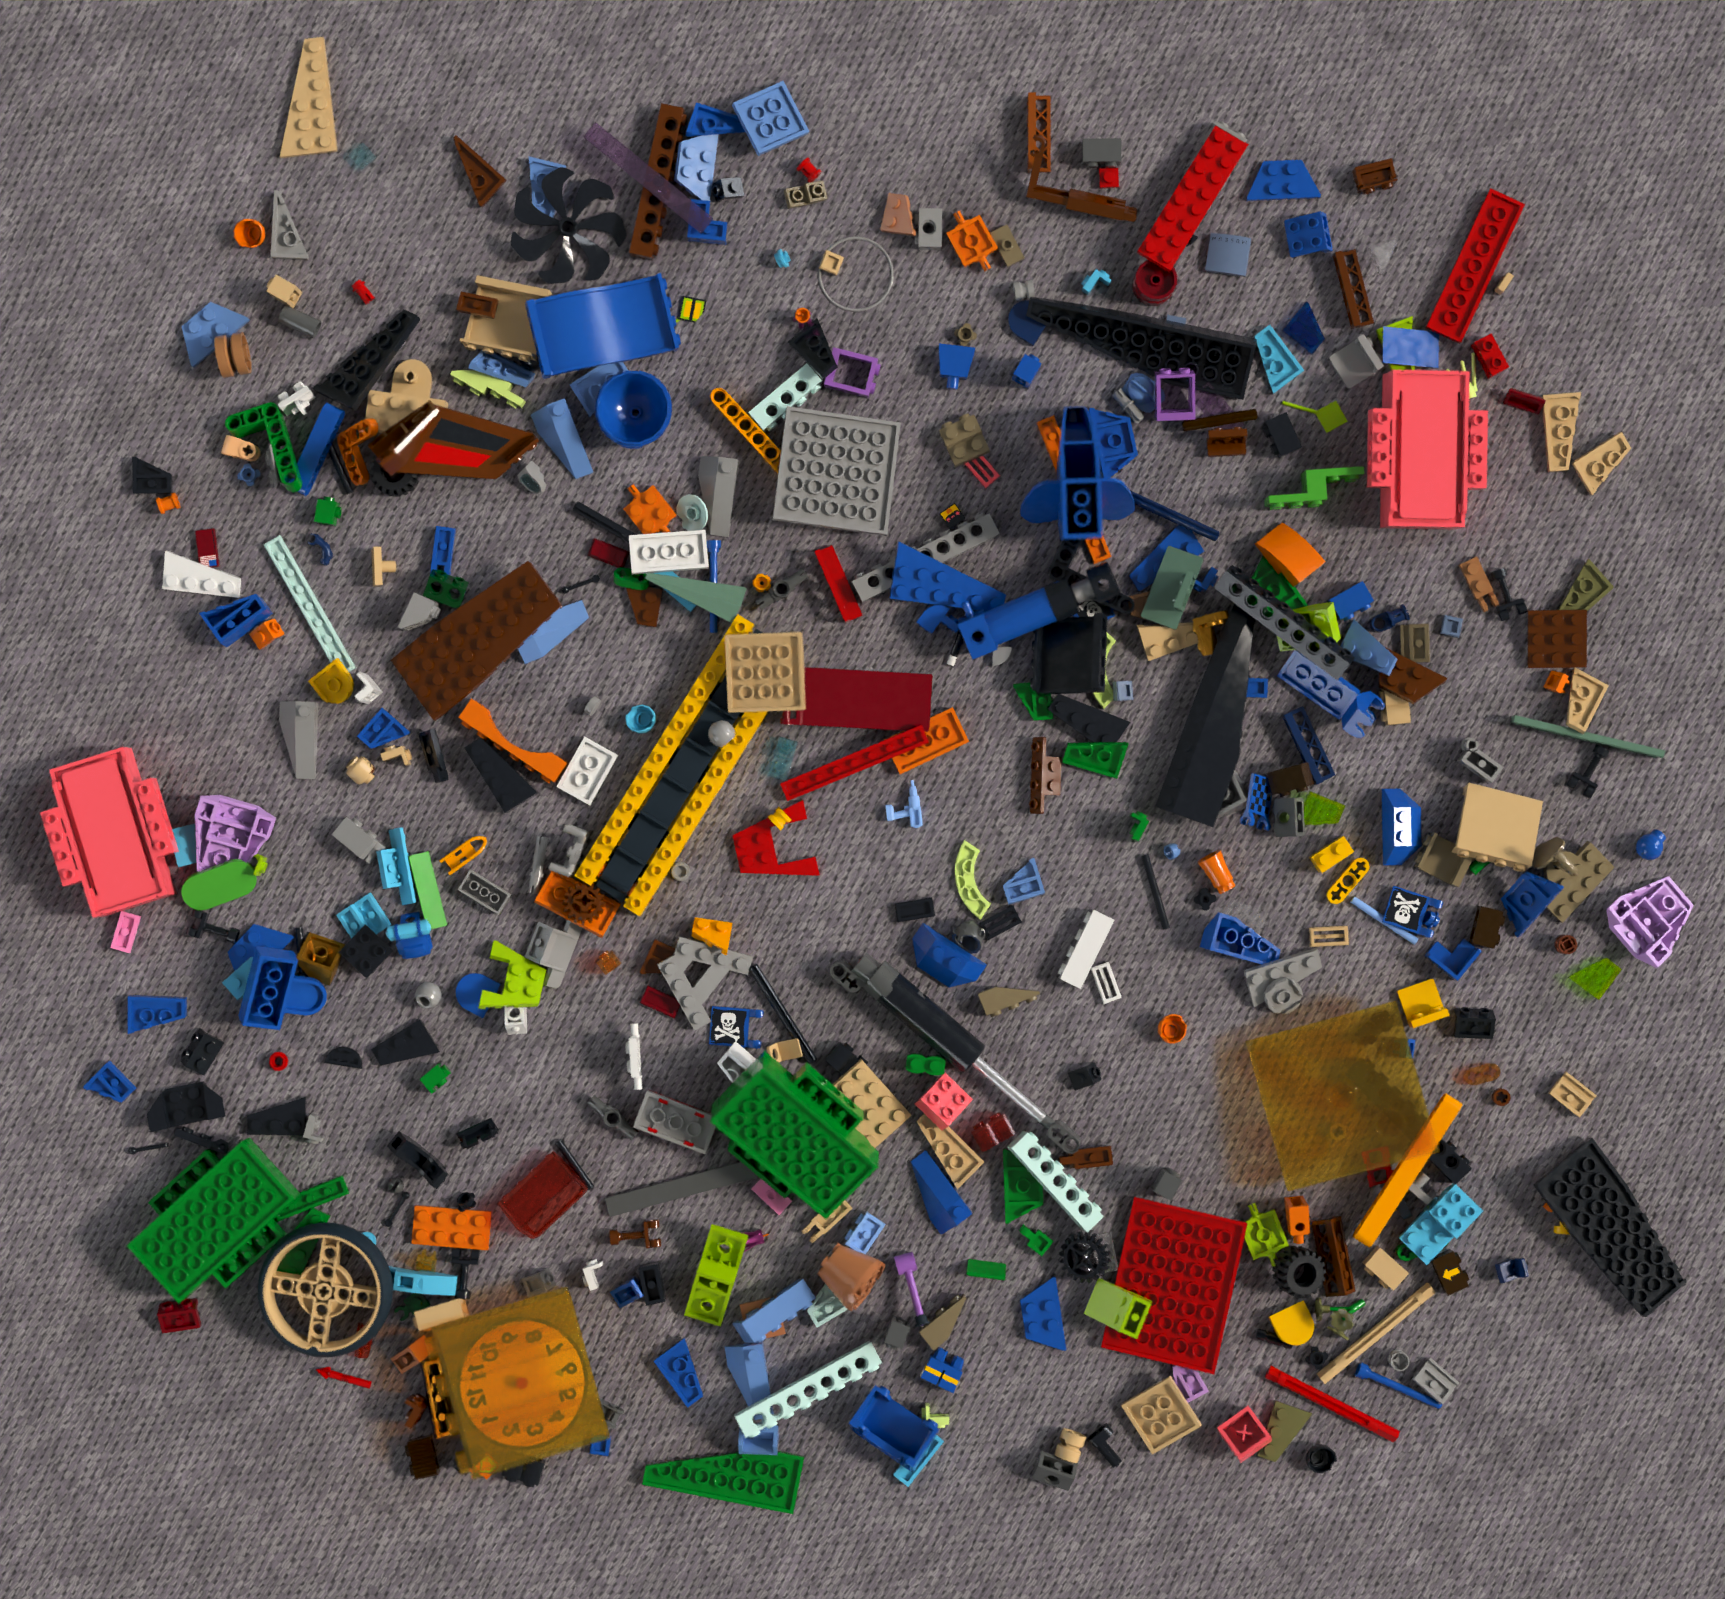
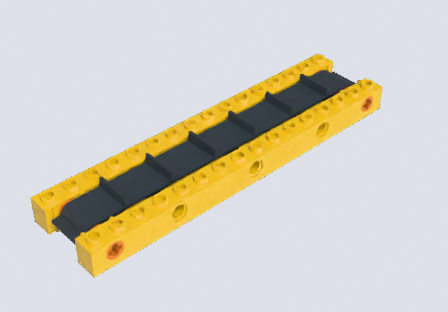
M737 614L725 635L760 634L762 632L758 629H755L753 632L755 625ZM725 635L574 875L590 886L597 882L595 886L621 902L625 899L624 907L638 916H642L769 712H744L741 718L739 716L742 712H728ZM720 682L721 684L712 699H709L713 689ZM720 720L729 722L735 730V737L723 747L715 746L708 737L710 726ZM680 748L672 763L669 764V760L675 750ZM709 766V767H710L709 770L707 771L706 775H705L704 778L702 779L701 783H699L698 781L700 780V778L702 777L703 773L705 772V770H706L707 767ZM639 813L637 819L635 820V822L629 830L628 826L630 822L632 821L633 817ZM667 831H668L669 834L667 835L666 839H665L664 842L662 843L661 847H660V848H657V847L659 846L660 842L662 841L663 837L665 836V834H666ZM617 846H619V847L617 848V851L615 852V854L613 855V857H612V859H611L610 857H611V855L613 854L614 850L616 849ZM648 864L649 866L647 867L642 877H639L642 871L644 870L645 866Z

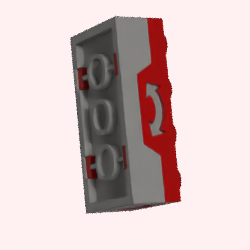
M649 1089L646 1091L633 1126L636 1129L706 1154L716 1128L710 1122V1112Z

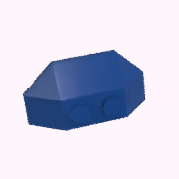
M1382 789L1383 865H1402L1422 846L1421 807L1401 789Z
M922 923L912 938L917 967L947 987L977 981L987 964L925 923Z

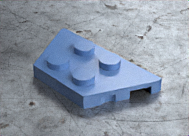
M719 134L698 136L681 141L678 145L674 181L680 186L685 187L687 192L695 195L700 200L710 201Z
M210 302L181 326L191 366L195 368L215 351V336L227 335L230 338L232 333H236L250 321L249 318Z

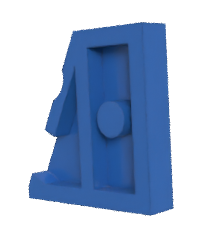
M381 708L357 737L370 749H374L404 737L411 732L389 712Z

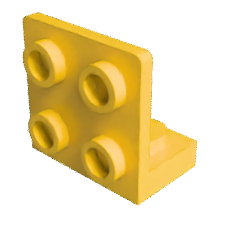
M1428 979L1397 991L1408 1025L1411 1028L1450 1016L1448 1009L1443 1007L1434 979Z

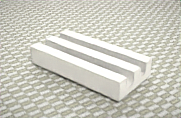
M1109 962L1091 967L1103 1004L1122 998ZM1104 967L1107 968L1116 996L1112 995L1103 970ZM1098 969L1107 990L1108 999L1105 998L1096 970Z

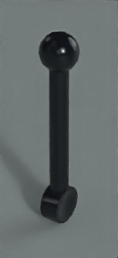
M594 575L589 580L569 587L564 586L562 592L567 594L572 589L592 582L597 583L600 581V577Z
M169 1143L141 1148L131 1147L129 1153L134 1155L136 1152L169 1147Z
M408 1192L402 1194L403 1198L390 1218L385 1221L387 1227L393 1224L392 1220L405 1200L410 1197Z

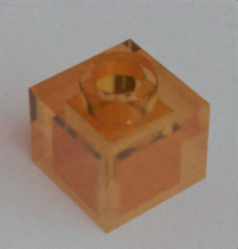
M605 951L598 957L600 960L597 962L605 975L622 964L614 951L610 953Z

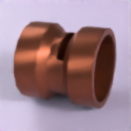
M1560 935L1556 938L1554 946L1559 953L1572 954L1577 949V941L1570 935Z

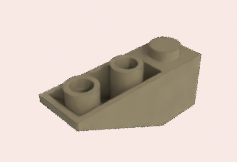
M994 986L977 994L986 1016L990 1014L991 1017L1001 1014V1010L1008 1007L1011 1010L1019 1007V1002L1026 1000L1029 1003L1036 1000L1037 995L1040 993L1037 990Z
M958 1294L953 1297L948 1307H941L935 1312L936 1316L933 1319H927V1321H930V1324L921 1326L919 1329V1333L933 1351L949 1339L966 1300L964 1294L961 1296Z

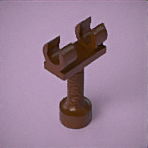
M659 1219L645 1220L644 1231L619 1233L617 1229L609 1230L610 1244L619 1245L621 1240L644 1238L646 1248L661 1247V1239L649 1240L648 1228L660 1227Z

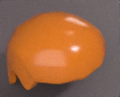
M243 219L235 225L233 230L234 239L242 247L256 248L264 242L265 229L255 219Z
M1170 1014L1164 1016L1159 1021L1158 1033L1164 1042L1175 1044L1182 1041L1186 1036L1187 1025L1182 1016Z

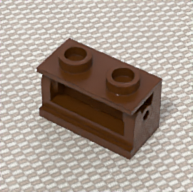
M1392 158L1358 166L1352 171L1357 192H1363L1364 195L1375 192L1374 189L1381 187L1382 190L1390 189L1398 181V179H1394L1396 178Z

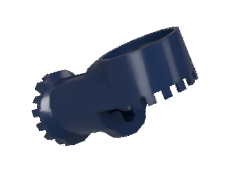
M1402 604L1393 611H1386L1376 615L1370 621V628L1372 631L1380 633L1394 627L1396 623L1403 620L1408 621L1410 620L1408 610ZM1378 618L1384 622L1382 629H1377L1374 626V621Z

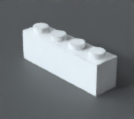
M1096 910L1087 912L1083 920L1086 924L1083 930H1078L1075 936L1077 942L1074 947L1070 946L1066 954L1069 958L1066 964L1062 963L1058 974H1060L1059 979L1080 989L1114 922V919Z

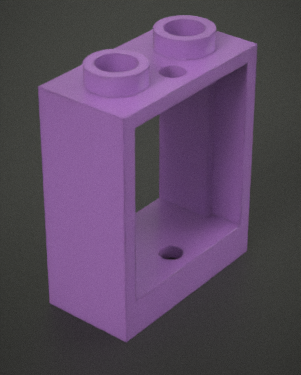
M833 347L832 354L837 366L840 356L871 363L872 365L865 390L833 382L837 369L825 378L824 387L869 398L870 394H874L876 383L873 382L874 375L878 376L881 367L878 364V358Z
M1163 368L1159 369V372H1155V418L1157 421L1195 420V373L1190 368H1179V371ZM1188 378V409L1161 410V379Z

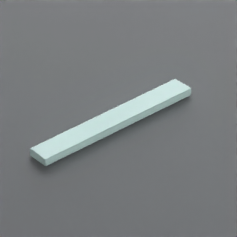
M281 535L263 544L330 663L339 658L348 672L356 669Z

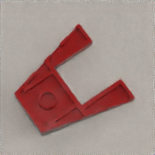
M803 800L783 810L791 819L789 823L807 819ZM769 818L732 835L740 873L820 875L816 857L778 865L770 829L775 824Z

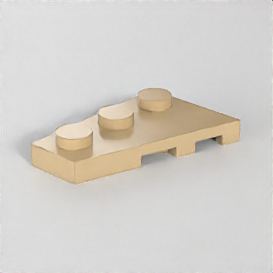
M1622 432L1615 434L1572 462L1574 469L1590 495L1597 491L1596 489L1607 479L1608 474L1630 451L1631 447Z
M1193 622L1179 623L1176 630L1160 624H1153V626L1137 625L1147 660L1150 661L1197 644L1198 638L1192 628Z
M1574 668L1571 678L1566 725L1584 734L1609 685Z

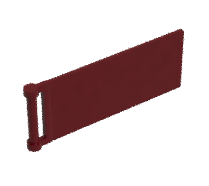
M804 667L806 710H796V719L790 718L791 710L783 711V716L780 718V724L904 731L922 725L924 731L928 732L930 727L933 675Z

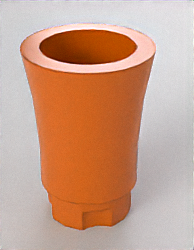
M1221 849L1206 855L1197 862L1219 894L1235 887L1232 880L1233 877L1225 863Z

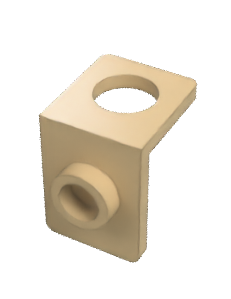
M798 1038L776 1042L767 1047V1052L771 1057H773V1050L775 1051V1060L778 1063L803 1056Z

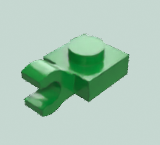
M1024 1224L1019 1229L1020 1233L1029 1239L1026 1244L1041 1257L1054 1242L1039 1229L1034 1233Z

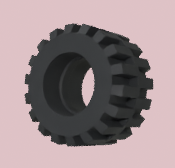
M374 455L372 458L374 461L370 463L371 470H369V474L372 477V482L383 493L389 496L400 497L402 494H409L408 491H413L415 484L418 485L420 474L405 473L400 481L389 482L384 475L385 469L376 459L377 456Z
M1291 1246V1249L1285 1248L1284 1253L1280 1252L1278 1254L1279 1258L1278 1260L1275 1259L1274 1263L1276 1265L1272 1267V1271L1275 1272L1273 1274V1279L1276 1280L1275 1284L1281 1290L1294 1297L1304 1298L1305 1296L1308 1298L1311 1297V1293H1317V1288L1321 1289L1323 1286L1321 1282L1325 1281L1326 1278L1323 1276L1326 1273V1269L1323 1268L1325 1264L1321 1261L1319 1255L1302 1246ZM1304 1263L1302 1276L1294 1280L1296 1268Z

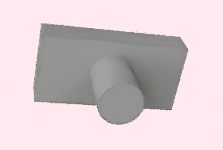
M1421 1171L1409 1190L1428 1205L1432 1198L1421 1188L1430 1178Z

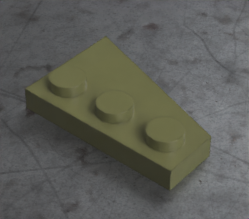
M1587 559L1558 610L1586 609L1588 611L1611 591L1614 586L1592 561Z
M1275 1400L1266 1426L1272 1441L1257 1452V1456L1276 1462L1311 1417L1312 1413Z

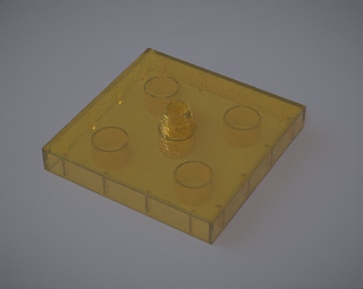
M1397 1001L1246 1041L1287 1192L1439 1152Z

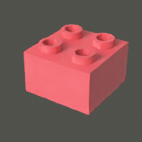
M944 1073L916 1101L915 1105L942 1131L958 1117L973 1099L953 1079Z
M1249 1406L1217 1427L1219 1434L1240 1463L1272 1441V1437Z

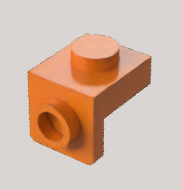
M271 619L263 622L249 635L260 650L276 638L282 637L284 632L276 619Z

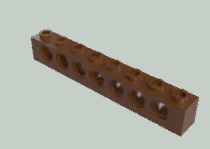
M661 103L629 254L632 257L653 261V257L658 255L659 245L656 243L657 238H661L663 226H660L661 220L666 218L667 208L664 207L665 201L669 200L671 195V189H668L670 181L673 182L675 170L672 169L673 164L677 160L678 151L676 150L679 142L683 139V133H680L682 125L685 126L687 121V114H684L685 111L682 107ZM669 123H674L676 128L669 131L666 129V126ZM668 141L672 143V146L669 149H663L662 144ZM666 160L668 165L665 168L658 167L659 161ZM662 179L664 184L657 187L654 185V181ZM653 197H657L660 199V202L657 205H651L650 200ZM654 216L656 221L653 224L646 223V218ZM646 234L652 236L651 241L648 243L642 241V237Z

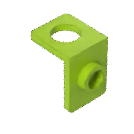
M256 854L253 857L257 858L258 863L254 867L253 875L260 876L267 868V857Z

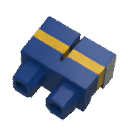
M938 1347L934 1354L930 1355L920 1374V1378L935 1385L938 1384L939 1387L954 1393L963 1373L964 1359L954 1355L951 1363L944 1361L948 1351Z

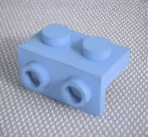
M868 1211L858 1216L855 1221L857 1226L854 1230L850 1229L844 1237L847 1247L849 1246L863 1254L867 1253L886 1225Z

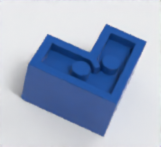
M691 199L687 233L688 241L726 245L728 223L709 220L710 201Z
M1463 938L1452 952L1436 941L1424 956L1453 980L1458 981L1482 951Z

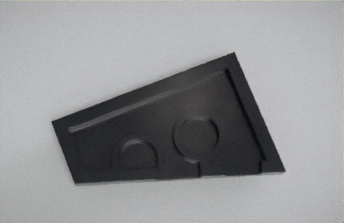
M818 318L788 341L789 345L822 379H825L838 368Z
M306 1097L247 1115V1135L303 1136L306 1128Z

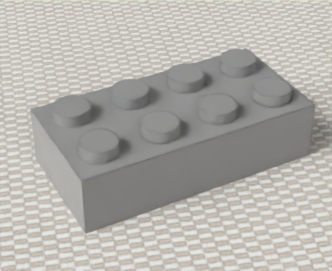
M472 869L469 870L458 888L460 892L500 915L512 895Z

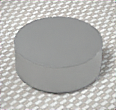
M596 696L592 697L585 706L584 712L592 716L599 707L601 700Z
M678 862L673 865L671 874L675 880L684 881L690 876L691 870L686 863Z

